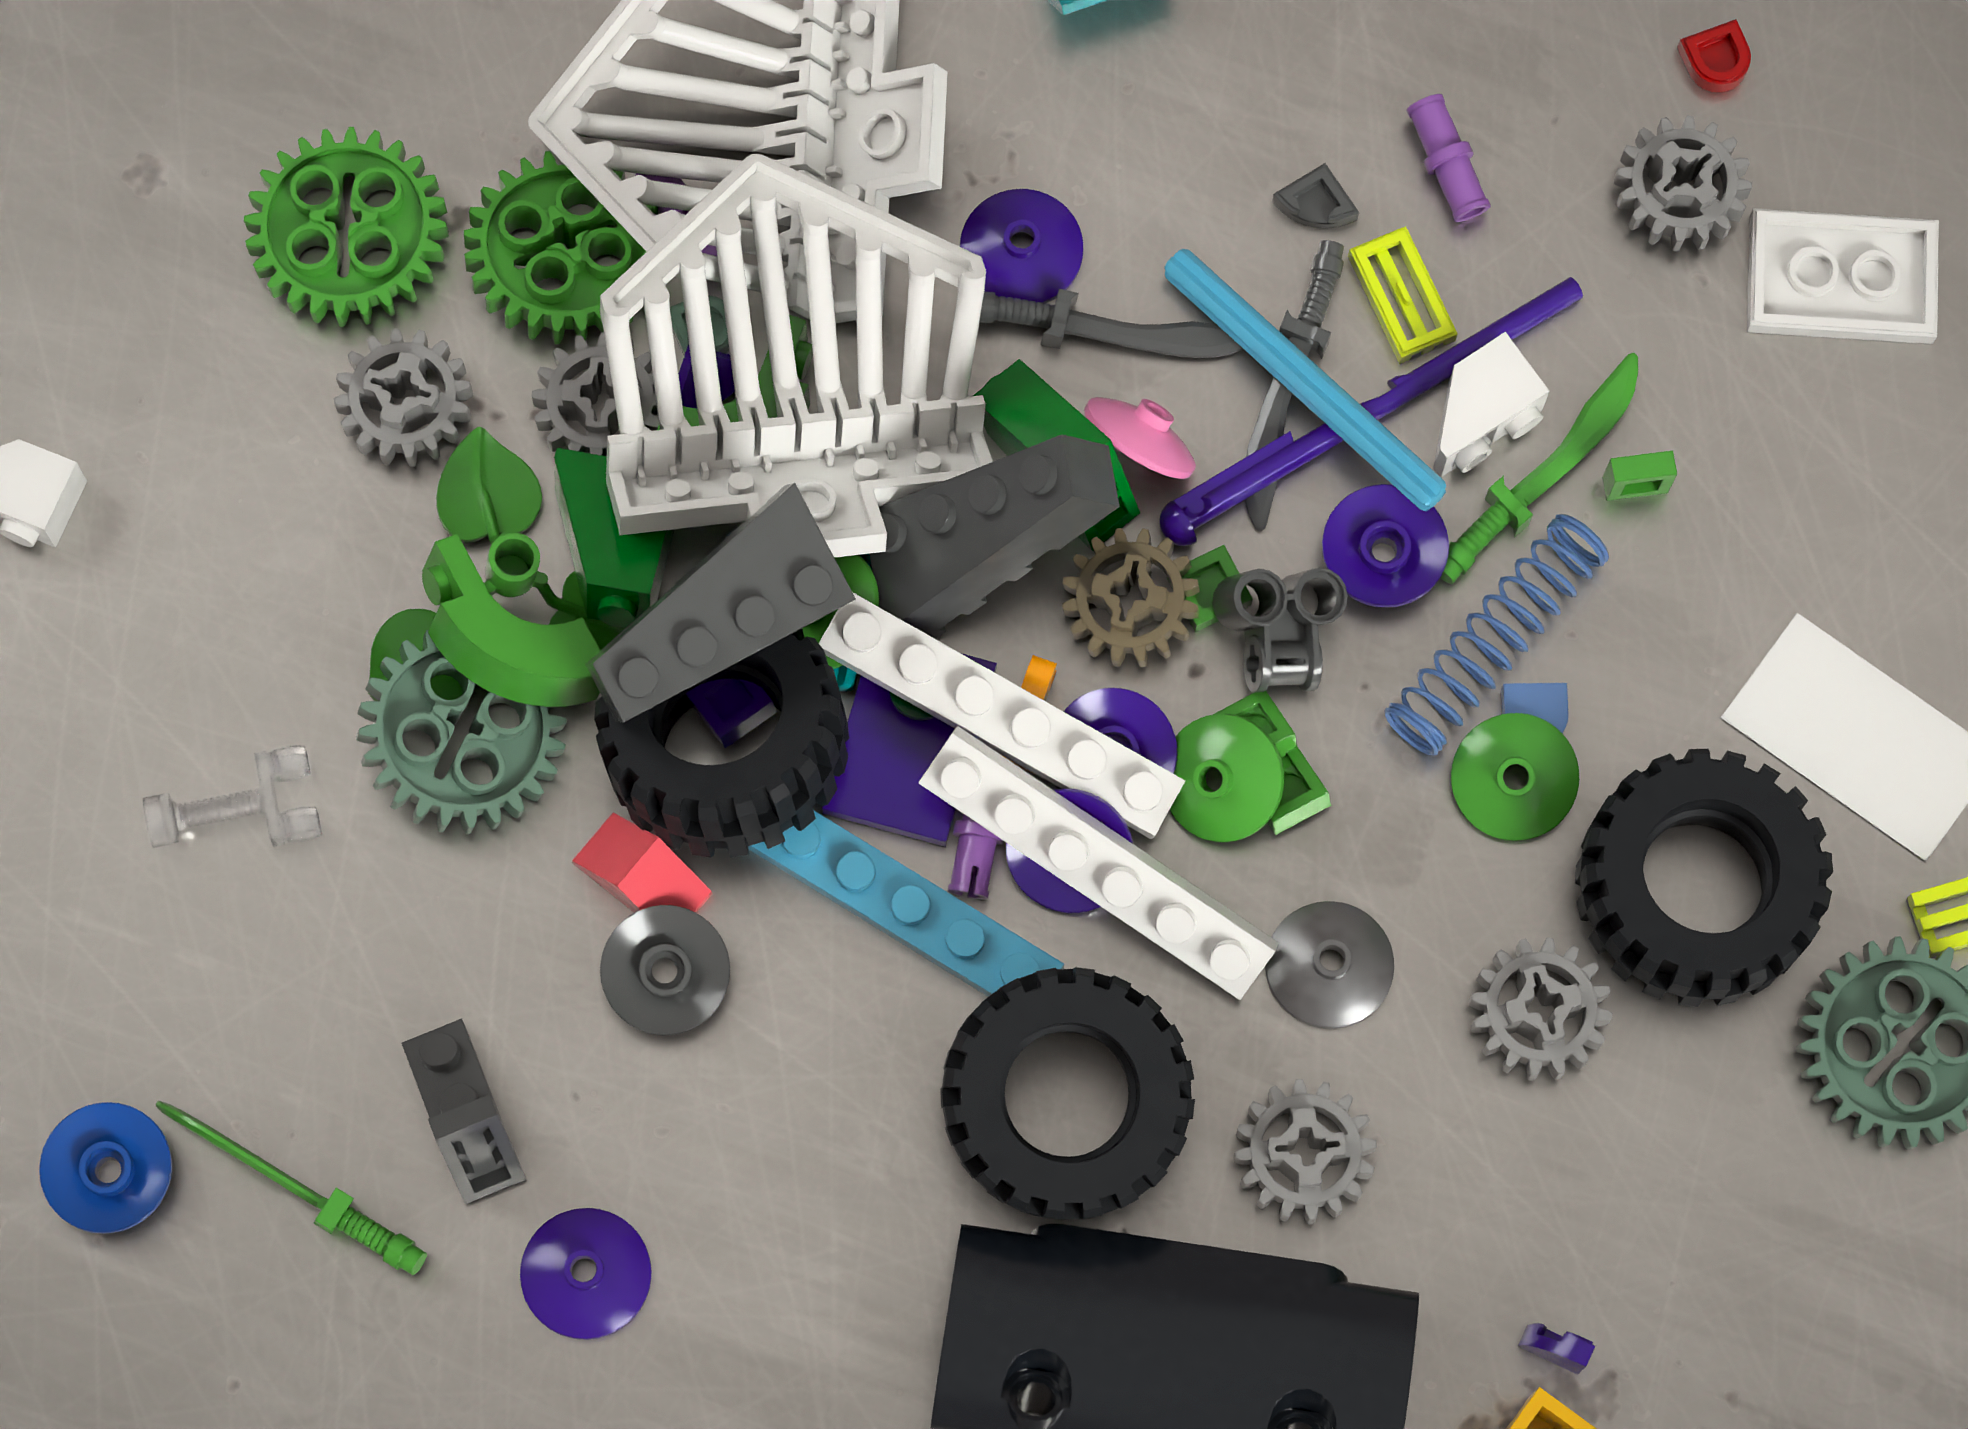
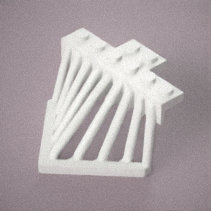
M621 0L534 109L528 120L530 129L647 252L685 215L676 210H669L655 215L646 205L690 211L712 190L654 181L642 175L621 180L613 170L720 183L742 161L615 145L610 141L587 144L580 136L794 156L775 161L888 213L889 198L942 189L948 72L935 63L896 70L900 0H802L804 1L803 9L799 10L790 9L773 0H712L801 40V47L783 49L662 17L658 12L668 0ZM637 39H653L661 43L799 81L764 88L629 66L619 61ZM616 87L626 91L797 119L752 128L585 112L581 109L597 90ZM775 202L777 225L790 227L789 230L779 234L782 261L788 262V266L783 269L788 309L810 320L803 227L798 212ZM750 205L738 215L739 219L752 221ZM741 227L742 252L756 255L753 229ZM828 227L835 324L857 320L855 240ZM714 238L708 245L716 247V239ZM881 252L882 316L884 306L886 253ZM703 253L706 259V280L721 283L717 256ZM744 263L747 289L761 292L758 266ZM680 272L675 277L680 279Z
M751 154L746 157L600 295V317L604 329L620 431L618 435L607 436L606 484L619 534L628 535L747 521L782 487L796 483L834 558L886 552L887 532L879 506L993 462L983 434L985 414L983 395L967 397L985 288L986 269L982 257L762 154ZM775 202L798 212L803 227L818 413L813 414L808 412L797 376ZM749 205L751 206V219L776 402V418H768L759 387L742 255L741 224L738 215ZM828 227L855 240L858 409H849L840 381ZM714 238L716 239L739 422H730L721 399L705 273L706 259L702 253V250ZM881 252L907 263L909 271L900 404L896 405L886 404L883 387ZM679 272L699 426L692 427L683 413L669 305L670 294L665 286ZM937 277L958 287V296L942 396L940 400L927 401L926 387L934 280ZM643 306L660 430L651 431L644 425L629 328V320Z

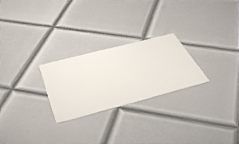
M1796 613L1721 716L1724 721L1925 862L1968 804V731L1799 613Z

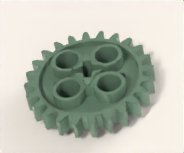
M426 630L423 637V650L421 652L414 644L405 640L399 649L403 664L387 656L381 662L380 669L388 681L379 678H370L365 690L378 701L361 702L357 714L364 719L374 722V724L359 728L356 734V741L374 744L375 748L363 756L361 764L363 767H382L383 771L376 778L373 787L375 790H379L393 785L397 789L390 806L395 810L409 800L416 804L413 814V822L416 824L421 822L430 811L437 814L438 832L445 831L452 817H460L465 834H471L479 815L483 816L492 830L496 829L501 822L500 808L503 807L516 819L522 815L525 809L520 794L535 802L541 798L544 791L534 777L552 781L558 769L544 757H559L564 752L566 744L549 737V735L562 731L567 724V720L561 716L549 715L548 711L553 707L518 703L487 691L469 727V733L464 738L445 778H436L434 770L454 732V726L458 723L477 684L461 674L442 655L429 636V630ZM439 675L451 676L460 684L463 695L455 700L442 699L434 693L430 680ZM498 703L510 705L519 715L520 725L508 729L497 726L489 716L488 707ZM413 730L425 732L433 740L435 752L427 756L412 754L403 744L402 735ZM473 758L484 761L492 771V781L481 785L471 783L464 777L461 771V762Z
M1897 936L1889 940L1887 955L1884 956L1879 946L1873 940L1863 945V964L1850 952L1839 958L1845 976L1831 969H1826L1819 975L1823 984L1829 990L1828 994L1821 991H1811L1806 995L1805 999L1818 1010V1014L1802 1016L1798 1019L1797 1025L1813 1032V1039L1797 1045L1796 1052L1814 1055L1816 1064L1808 1067L1800 1074L1804 1079L1821 1077L1824 1086L1816 1092L1812 1099L1817 1103L1833 1097L1838 1103L1830 1118L1833 1123L1849 1115L1856 1118L1853 1127V1137L1860 1138L1864 1136L1873 1126L1877 1128L1878 1146L1885 1147L1890 1145L1895 1133L1900 1132L1905 1148L1912 1149L1918 1145L1920 1130L1924 1131L1932 1145L1943 1142L1944 1129L1942 1122H1945L1957 1134L1968 1129L1967 1121L1962 1112L1963 1110L1968 1112V965L1957 971L1951 968L1954 949L1948 947L1935 959L1929 958L1928 939L1922 938L1916 942L1911 954H1907L1901 936ZM1890 981L1902 982L1912 991L1914 1004L1910 1013H1898L1887 1003L1885 991ZM1933 999L1940 1000L1942 1002L1941 1010L1910 1041L1909 1047L1913 1052L1909 1051L1894 1059L1875 1085L1868 1087L1864 1083V1078L1896 1045L1898 1040L1894 1034H1898L1913 1026ZM1940 1024L1951 1025L1961 1034L1963 1048L1958 1057H1949L1941 1053L1936 1046L1935 1031ZM1847 1029H1859L1870 1038L1872 1052L1867 1061H1856L1845 1052L1843 1036ZM1897 1072H1907L1918 1080L1921 1087V1096L1916 1105H1905L1894 1095L1892 1084Z

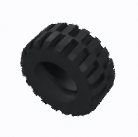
M802 628L624 723L615 722L602 696L595 702L594 721L598 729L596 740L620 805L627 807L631 820L640 829H645L649 832L654 829L656 836L674 850L680 849L683 842L689 844L692 855L711 858L714 856L715 849H728L731 858L749 855L748 846L765 842L767 849H770L785 842L783 832L794 826L798 831H802L816 819L813 806L816 803L821 806L829 804L838 789L834 776L839 777L845 773L848 760L845 742L849 739V730L833 667L828 665L825 651L815 638L804 637ZM741 679L754 683L763 688L773 701L775 707L781 712L778 724L770 737L758 749L733 762L718 765L695 764L682 760L665 749L666 740L673 726L685 712L693 707L686 693L710 681Z
M1707 748L1689 749L1684 758L1680 760H1675V757L1670 753L1653 759L1645 771L1634 770L1620 782L1612 795H1608L1587 830L1581 844L1583 849L1582 855L1576 864L1575 884L1581 886V895L1576 903L1580 920L1590 921L1593 928L1588 939L1598 954L1607 950L1616 962L1611 968L1612 971L1625 982L1632 974L1646 983L1642 991L1643 993L1659 1000L1666 992L1678 995L1679 1005L1698 1007L1704 999H1713L1715 1004L1719 1006L1736 1002L1742 994L1747 992L1755 995L1770 986L1779 975L1784 974L1798 959L1821 928L1819 921L1828 910L1832 890L1826 887V881L1833 873L1832 853L1822 852L1820 842L1827 835L1820 818L1807 819L1802 809L1808 802V799L1796 786L1786 793L1774 783L1781 773L1765 763L1758 772L1744 767L1746 755L1727 750L1721 760L1710 759V751ZM1680 825H1704L1730 835L1745 848L1757 867L1762 891L1758 907L1748 921L1729 932L1707 933L1692 930L1677 923L1660 909L1648 890L1643 865L1650 845L1665 830Z
M1075 967L1073 969L1051 968L1036 971L1033 974L1017 978L1000 987L981 1002L958 1030L956 1038L947 1053L943 1067V1083L940 1089L941 1108H943L946 1123L945 1130L951 1146L953 1145L962 1161V1166L969 1175L978 1181L987 1190V1193L1002 1203L1021 1210V1212L1045 1218L1064 1220L1102 1216L1110 1211L1126 1207L1138 1200V1197L1150 1187H1155L1168 1173L1166 1170L1175 1156L1180 1155L1187 1140L1184 1136L1189 1119H1193L1195 1099H1192L1191 1080H1194L1191 1060L1187 1061L1181 1045V1042H1184L1175 1024L1170 1025L1160 1012L1162 1007L1149 995L1144 996L1130 987L1132 983L1115 975L1110 977L1096 973L1095 969ZM1056 1032L1081 1033L1103 1043L1120 1062L1128 1084L1127 1109L1118 1130L1099 1148L1078 1156L1052 1155L1032 1146L1018 1133L1010 1120L1006 1107V1080L1014 1060L1031 1042Z

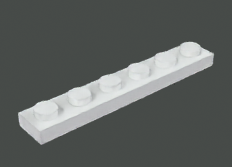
M855 593L853 595L856 600L837 610L819 642L826 656L953 728H956L958 725L999 754L1059 788L1082 790L1102 798L1119 812L1128 827L1150 839L1155 837L1185 780Z
M958 725L919 781L920 785L1239 1000H1241L1276 952L1279 942Z

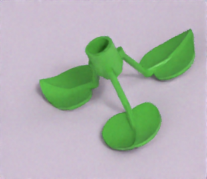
M475 428L453 451L441 474L436 495V509L443 527L451 536L458 534L461 541L465 543L479 541L488 536L491 547L485 567L486 582L484 584L491 596L497 593L504 597H518L528 592L532 587H535L546 604L558 610L551 618L549 625L563 624L583 617L601 651L625 628L609 626L601 620L587 618L575 571L570 573L564 582L562 599L554 594L547 583L548 576L538 571L540 552L537 545L531 538L522 534L534 523L541 509L542 492L539 481L533 470L520 457L501 445L484 428ZM406 609L390 617L375 636L371 648L369 679L379 678L388 681L380 669L381 662L387 656L403 664L399 649L405 640L414 644L421 652L423 650L424 634L426 630H429L436 613L427 609ZM439 675L430 680L434 693L442 699L455 700L463 695L460 684L451 676ZM370 695V697H371L374 701H378L377 699H375L373 696Z

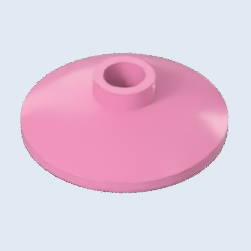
M1103 397L1091 398L1084 408L1086 418L1111 439L1116 449L1132 460L1157 473L1178 479L1189 478L1195 470L1194 458L1184 442L1170 428L1174 421L1173 416L1159 404L1148 399H1142L1140 404L1135 406L1124 401Z

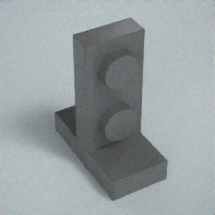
M462 1018L402 1042L401 1044L429 1115L428 1121L464 1203L468 1204L526 1180Z

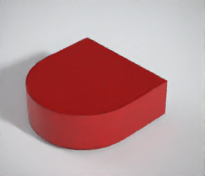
M1737 19L1682 38L1677 46L1691 79L1699 87L1710 92H1726L1737 87L1743 81L1751 62L1750 48Z

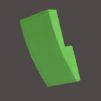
M1266 690L1264 692H1254L1214 713L1236 715L1254 722L1269 735L1276 745L1283 763L1284 789L1280 804L1268 822L1275 835L1331 806L1329 792L1297 747L1294 731Z

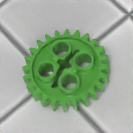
M348 127L342 143H335L329 130L323 129L321 146L315 149L305 138H299L298 145L301 152L299 157L294 159L282 151L277 153L282 168L279 174L269 170H261L260 176L268 192L250 191L248 195L252 207L259 212L244 216L247 230L257 234L245 240L250 256L260 257L253 264L259 279L271 277L267 286L273 298L282 296L289 291L287 304L290 311L294 314L307 303H310V313L315 323H319L324 318L328 309L334 310L339 327H345L350 311L356 310L359 311L366 325L371 324L372 307L379 304L391 317L396 315L392 298L400 294L405 299L414 303L417 297L411 282L416 279L431 284L434 280L431 269L425 261L443 262L445 258L442 247L434 242L435 240L449 237L447 223L436 219L448 212L444 197H432L439 190L435 175L421 177L425 166L420 155L404 162L406 151L403 142L397 140L384 151L380 132L376 130L369 136L365 144L359 143L354 127ZM353 176L355 180L352 187L350 206L356 222L351 223L348 229L350 266L349 274L342 278L338 276L343 258V246L338 231L343 230L345 226L344 181L346 177ZM315 188H326L332 191L329 199L322 204L310 205L303 202L307 193ZM384 189L394 193L393 199L384 206L373 207L365 203L367 197L377 190ZM321 246L328 249L327 255L318 263L306 264L299 261L300 255L309 247ZM384 248L391 252L389 258L380 265L369 266L361 262L365 253L371 249Z
M545 151L544 167L535 169L531 162L524 157L520 159V177L515 178L504 170L498 172L501 192L484 186L481 189V201L485 208L470 207V225L474 228L464 230L465 248L471 250L464 254L466 272L475 273L472 276V287L475 294L488 292L485 300L486 310L489 314L506 307V328L511 329L524 319L528 321L529 339L534 340L542 328L547 327L552 329L554 344L561 343L565 329H574L576 336L581 335L586 341L588 326L596 325L600 332H604L600 317V295L640 259L646 251L565 165H557L552 153ZM613 170L621 180H625V172ZM578 204L594 208L593 211L585 215H575L567 211L568 208ZM646 205L655 215H658V206ZM614 225L616 228H610L605 226ZM519 228H531L538 232L533 237L527 239H519L510 235L511 232ZM606 254L614 255L621 259L620 262L611 266H602L593 260L598 256ZM515 265L526 267L522 269H517ZM548 278L564 282L563 286L554 290H544L536 284ZM633 317L629 320V324L633 322Z

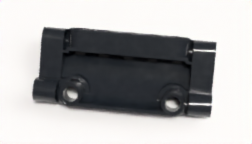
M1050 1223L1041 1225L1034 1229L1031 1234L961 1224L930 1428L1404 1429L1416 1339L1419 1293L1348 1282V1278L1343 1271L1334 1266L1319 1262L1066 1224ZM1025 1412H1035L1042 1416H1032Z

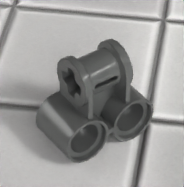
M1320 567L1286 576L1282 580L1270 570L1259 568L1227 577L1220 582L1213 594L1212 605L1214 614L1219 622L1228 629L1244 631L1243 670L1249 690L1251 692H1264L1268 686L1298 685L1303 691H1315L1321 682L1323 672V657L1319 643L1318 626L1332 623L1342 615L1347 605L1348 594L1346 586L1339 575L1330 569ZM1305 584L1312 587L1317 594L1318 607L1314 615L1308 612L1302 604L1301 591ZM1245 585L1254 589L1258 596L1259 606L1255 616L1246 612L1242 606L1241 592ZM1287 661L1290 665H1278L1276 662Z

